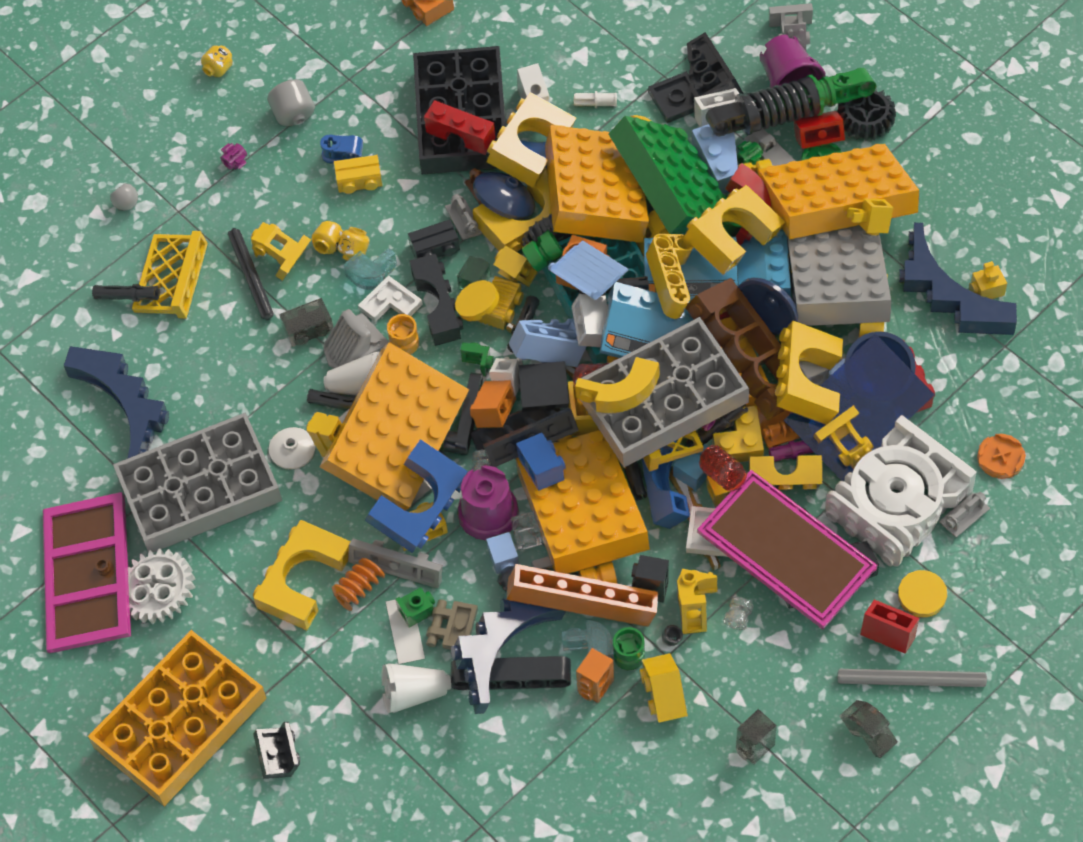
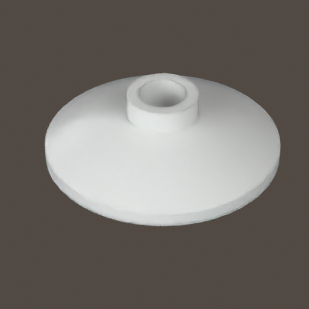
M301 428L283 429L274 435L269 444L271 460L283 469L293 470L301 468L308 464L315 454L314 442L307 431ZM290 443H295L293 446H287Z

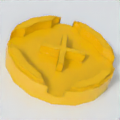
M482 280L471 283L457 296L455 302L456 311L462 319L467 321L483 319L481 316L489 315L498 305L499 293L496 287L489 281Z
M917 570L908 573L901 580L898 588V600L902 608L913 613V616L930 617L936 615L945 605L947 587L944 581L935 573L927 570Z

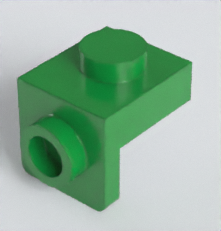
M462 342L460 350L462 362L479 364L481 374H483V377H486L488 369H491L494 362V356L490 355V347L475 342Z

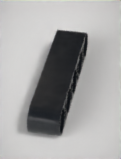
M564 656L495 658L490 672L489 690L568 687L571 685V659ZM453 660L451 662V688L455 690H470L469 682L465 680V669H457L456 661Z

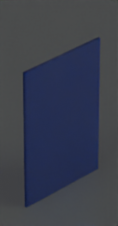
M876 333L820 385L823 388L840 394L839 412L831 421L854 405L859 414L850 422L861 438L866 436L871 441L874 447L871 449L872 451L882 445V439L895 427V422L901 415L909 420L935 395ZM793 412L784 419L785 423L816 455H822V461L841 481L845 480V476L849 472L853 473L854 470L850 465L846 467L838 457L840 452L829 437L819 444L813 437L826 424ZM850 434L840 440L847 451L857 446Z

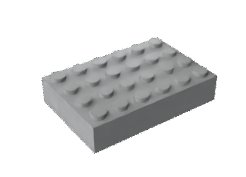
M860 225L790 240L787 236L793 302L798 312V323L811 326L890 322L891 296L880 234L877 236L869 235Z
M700 317L581 378L601 384H615L629 375L636 357L659 363L660 375L653 392L644 402L630 410L619 413L596 412L595 402L587 403L580 400L623 467L749 402L748 386Z
M246 412L113 464L148 552L149 550L156 552L158 549L166 548L282 501L279 487Z

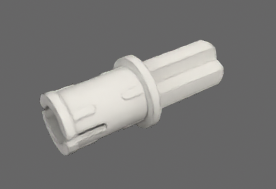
M597 91L595 93H575L574 105L595 106V108L597 106L617 107V93H597Z

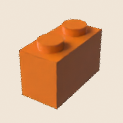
M511 380L484 381L474 403L470 407L471 418H474L476 428L503 427L516 400Z

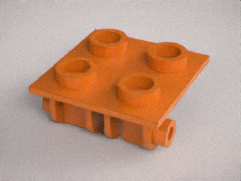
M757 407L761 434L768 448L812 434L808 425L810 420L807 417L785 410L767 420Z

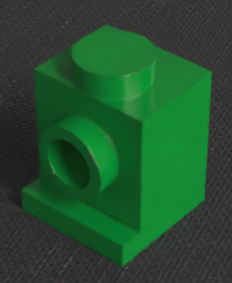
M421 587L402 598L398 597L395 599L397 609L409 628L432 616L435 600L429 591L424 593Z

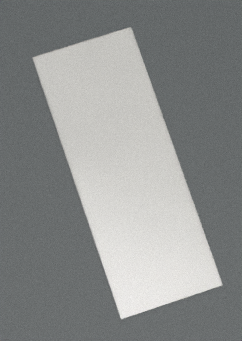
M386 601L398 663L402 664L425 659L418 623L409 628L397 609L396 601Z

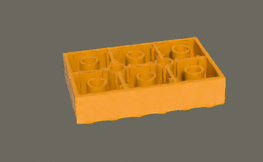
M550 125L545 143L546 159L548 160L547 172L553 232L642 243L649 223L645 193L608 135L609 132Z
M875 144L871 147L856 148L847 152L832 153L827 156L812 157L807 160L791 161L787 164L772 165L767 168L758 169V176L766 185L771 199V209L785 221L782 229L789 240L859 225V223H853L851 221L852 218L847 217L848 208L862 209L864 198L885 199L893 207L891 218L918 213L919 189L885 144Z
M388 342L380 350L320 468L377 501L382 495L406 511L410 508L424 478L403 464L420 439L439 451L469 389Z
M600 430L553 443L556 451L555 454L557 457H562L566 469L563 470L564 480L539 491L519 458H515L518 476L555 572L569 574L650 550L648 531L616 454Z
M190 630L88 735V738L95 750L165 807L267 697L262 685Z

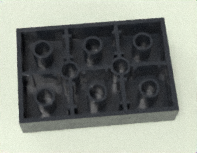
M500 46L413 53L421 175L471 171L475 168L477 170L497 168L487 162L490 153L487 152L484 155L466 148L464 140L455 133L450 132L446 140L426 133L424 116L435 100L493 122L495 130L494 141L497 142V135L502 126L506 127Z

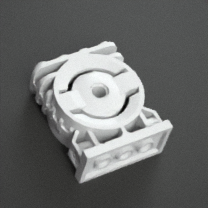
M901 415L896 420L895 427L882 439L881 447L866 454L857 463L853 473L849 472L845 476V481H840L836 485L835 491H830L826 495L825 514L829 520L834 523L837 522L844 527L848 535L858 538L861 542L868 541L872 551L881 556L885 564L897 567L902 563L903 557H908L911 554L914 546L917 547L921 541L930 535L939 520L943 508H955L963 499L972 494L977 471ZM866 482H868V483L870 484V485H869V497H870L871 502L869 501V499H868V497H867V494H866V490H865V483H866ZM924 486L928 490V496L931 497L933 501L924 495ZM896 489V490H899V491H901V492H900V493H894V492H892L891 490Z

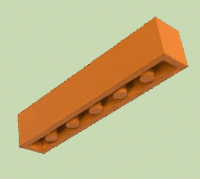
M515 564L508 578L506 600L648 627L657 613L658 592Z

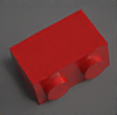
M836 110L825 112L821 116L801 117L798 121L793 120L795 138L802 149L845 140L843 119Z
M874 599L864 614L860 635L906 654L915 640L920 618Z

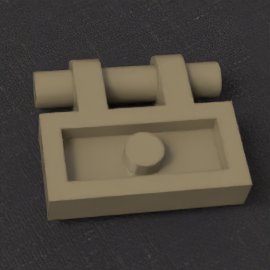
M438 600L437 606L433 608L431 627H428L426 636L428 639L426 645L435 647L437 640L443 639V648L451 650L458 636L472 634L478 606L454 601L452 609H447V601ZM448 619L447 628H441L442 620Z

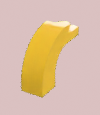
M636 357L629 375L615 384H601L578 378L575 385L576 398L587 403L595 402L596 412L619 413L630 410L644 402L653 392L660 375L659 363Z

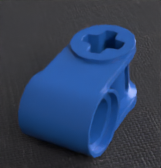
M330 134L324 136L320 141L321 148L323 149L321 153L322 159L326 163L331 164L334 161L362 157L363 139L358 136Z

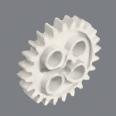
M158 549L156 555L149 550L148 557L146 558L143 554H140L139 562L134 559L131 560L134 566L132 568L128 567L130 615L134 620L140 619L144 624L149 620L154 624L156 618L164 623L166 615L173 619L172 612L181 613L180 605L188 606L185 598L193 597L189 590L195 588V585L191 582L195 580V577L191 573L193 571L184 557L181 558L177 552L173 555L169 549L165 554L161 549Z

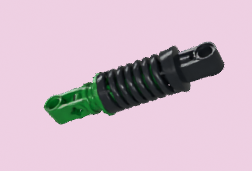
M857 68L830 77L825 76L820 80H817L812 75H807L805 78L775 85L773 88L768 87L757 92L737 94L735 103L713 107L706 113L705 118L716 136H724L740 130L748 136L754 132L761 131L762 128L768 129L770 126L776 127L778 124L791 123L793 120H800L801 117L821 116L824 107H833L839 103L870 96L876 90L877 85L865 68Z

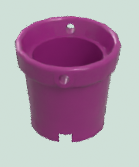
M788 35L774 37L765 44L767 49L764 54L762 51L759 54L760 62L764 67L770 81V87L772 88L775 85L789 83L794 80L797 81L798 79L805 78L807 75H812L817 80L826 76V72L819 62L809 56L795 36L793 38H789Z
M485 465L481 466L480 470L474 472L472 469L462 480L461 498L457 509L458 520L463 530L475 539L486 541L488 538L510 533L518 521L519 507L517 499L509 488L505 474L496 467Z

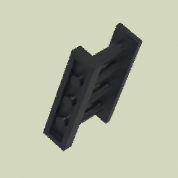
M568 407L564 410H560V408L532 411L519 410L508 415L503 427L478 428L471 431L470 435L477 453L480 454L485 451L490 466L497 467L518 458L516 443L543 433L547 441L551 440L554 442L579 430L572 410Z

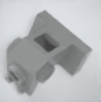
M812 3L769 7V27L780 26L781 34H778V36L788 35L789 38L795 36L806 51V45L810 44L809 31L806 32V24H812Z

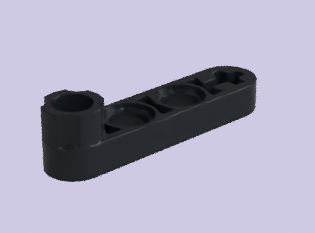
M470 373L467 385L469 391L464 399L458 432L448 431L444 439V452L466 455L469 452L472 439L470 432L473 431L475 425L474 418H471L470 407L483 385V374Z

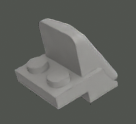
M350 309L342 312L336 325L324 342V353L328 366L337 368L370 353L380 352L389 341L363 313L356 316Z

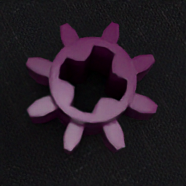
M228 143L221 149L224 154L220 159L228 169L240 170L247 164L244 160L247 157V152L240 144Z

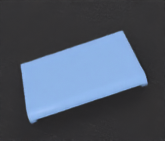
M582 240L559 261L551 263L548 270L592 299L597 300L628 271V268Z

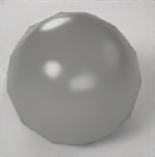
M124 183L110 194V200L118 210L126 211L136 205L138 193L131 184Z

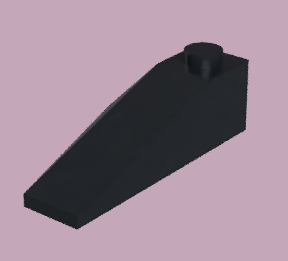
M706 32L687 43L688 61L690 63L689 76L691 78V84L689 85L694 97L736 88L739 94H744Z

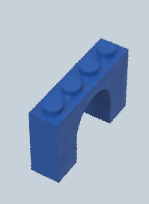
M421 439L403 465L430 484L434 494L433 506L421 513H410L381 495L364 520L411 553L414 552L416 547L421 549L429 537L425 534L429 528L433 530L442 519L438 516L442 509L445 511L449 509L455 500L451 497L455 490L460 493L462 480L468 472Z

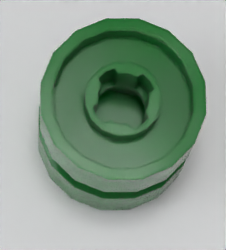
M550 230L540 235L537 242L531 241L522 247L524 255L537 272L547 267L550 260L554 262L563 256V249Z
M625 627L618 630L614 635V661L621 669L627 671L635 670L642 665V660L645 659L644 636L636 628Z

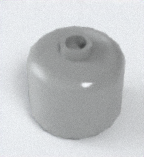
M301 80L284 81L268 93L267 101L276 120L282 126L302 124L314 113L315 104L304 82Z

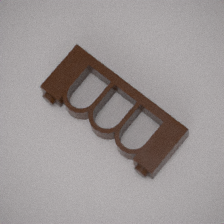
M732 278L697 294L687 304L685 309L693 320L701 318L737 372L742 373L741 377L749 388V394L756 398L754 403L762 414L769 420L784 412L785 409L777 407L775 391L778 384L768 383L761 377L758 371L759 366L766 364L777 381L779 380L777 370L780 366L778 353L781 349V344ZM727 311L740 330L732 331L722 324L719 315ZM746 337L759 357L754 358L745 354L741 350L738 341Z

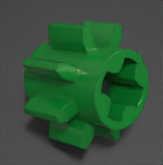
M744 141L737 146L739 151L736 155L739 164L751 162L755 165L763 155V150L757 142Z

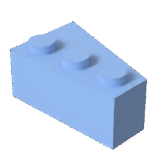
M709 124L693 129L692 145L697 149L701 161L708 166L710 175L718 182V187L722 194L727 193L728 191L725 188L738 169L734 132L724 136H716Z
M573 318L567 319L564 323H559L557 319H552L550 323H543L542 320L519 321L509 341L515 357L519 359L537 360L541 363L565 361V367H577L587 347L578 346Z

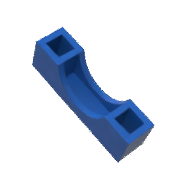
M666 445L659 450L663 456L672 453L674 448ZM642 458L653 524L671 529L690 517L687 497L673 492L669 485V471L673 461L659 464L658 469L649 472Z

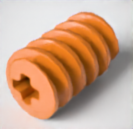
M361 558L358 562L359 565H353L352 571L346 572V578H340L339 584L332 586L334 596L346 610L352 611L350 602L356 605L359 604L357 595L362 598L366 597L363 589L369 592L372 591L370 582L375 585L379 584L376 578L377 575L385 578L382 569L367 558Z

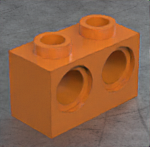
M594 648L590 650L576 670L577 691L580 696L588 701L594 700L599 703L614 681L613 659Z

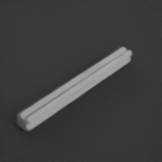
M839 669L838 683L985 687L987 675L985 672Z

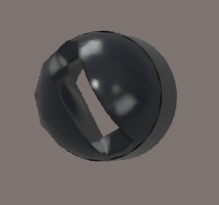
M669 625L662 632V641L667 646H675L683 638L682 630L676 625Z

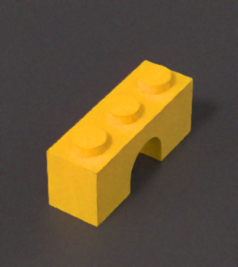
M822 455L796 456V468L788 475H782L776 471L774 456L749 457V471H754L771 485H779V490L793 489V485L800 484L803 485V489H817V484H822Z

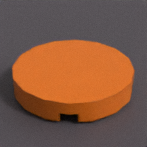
M995 434V436L984 439L979 446L977 455L979 466L984 473L998 479L1011 478L1017 475L1023 468L1026 457L1025 450L1022 448L1019 440L1006 434Z

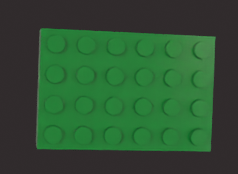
M624 116L609 132L608 135L669 234L685 235L688 231L687 225L695 217L699 219L709 207L713 209L722 198L727 199L720 191L718 182L708 172V166L701 161L697 149L689 142L688 135L683 129L670 127L666 124H658L653 121L641 120L637 117ZM722 222L725 231L730 237H735L742 228V226L734 222Z

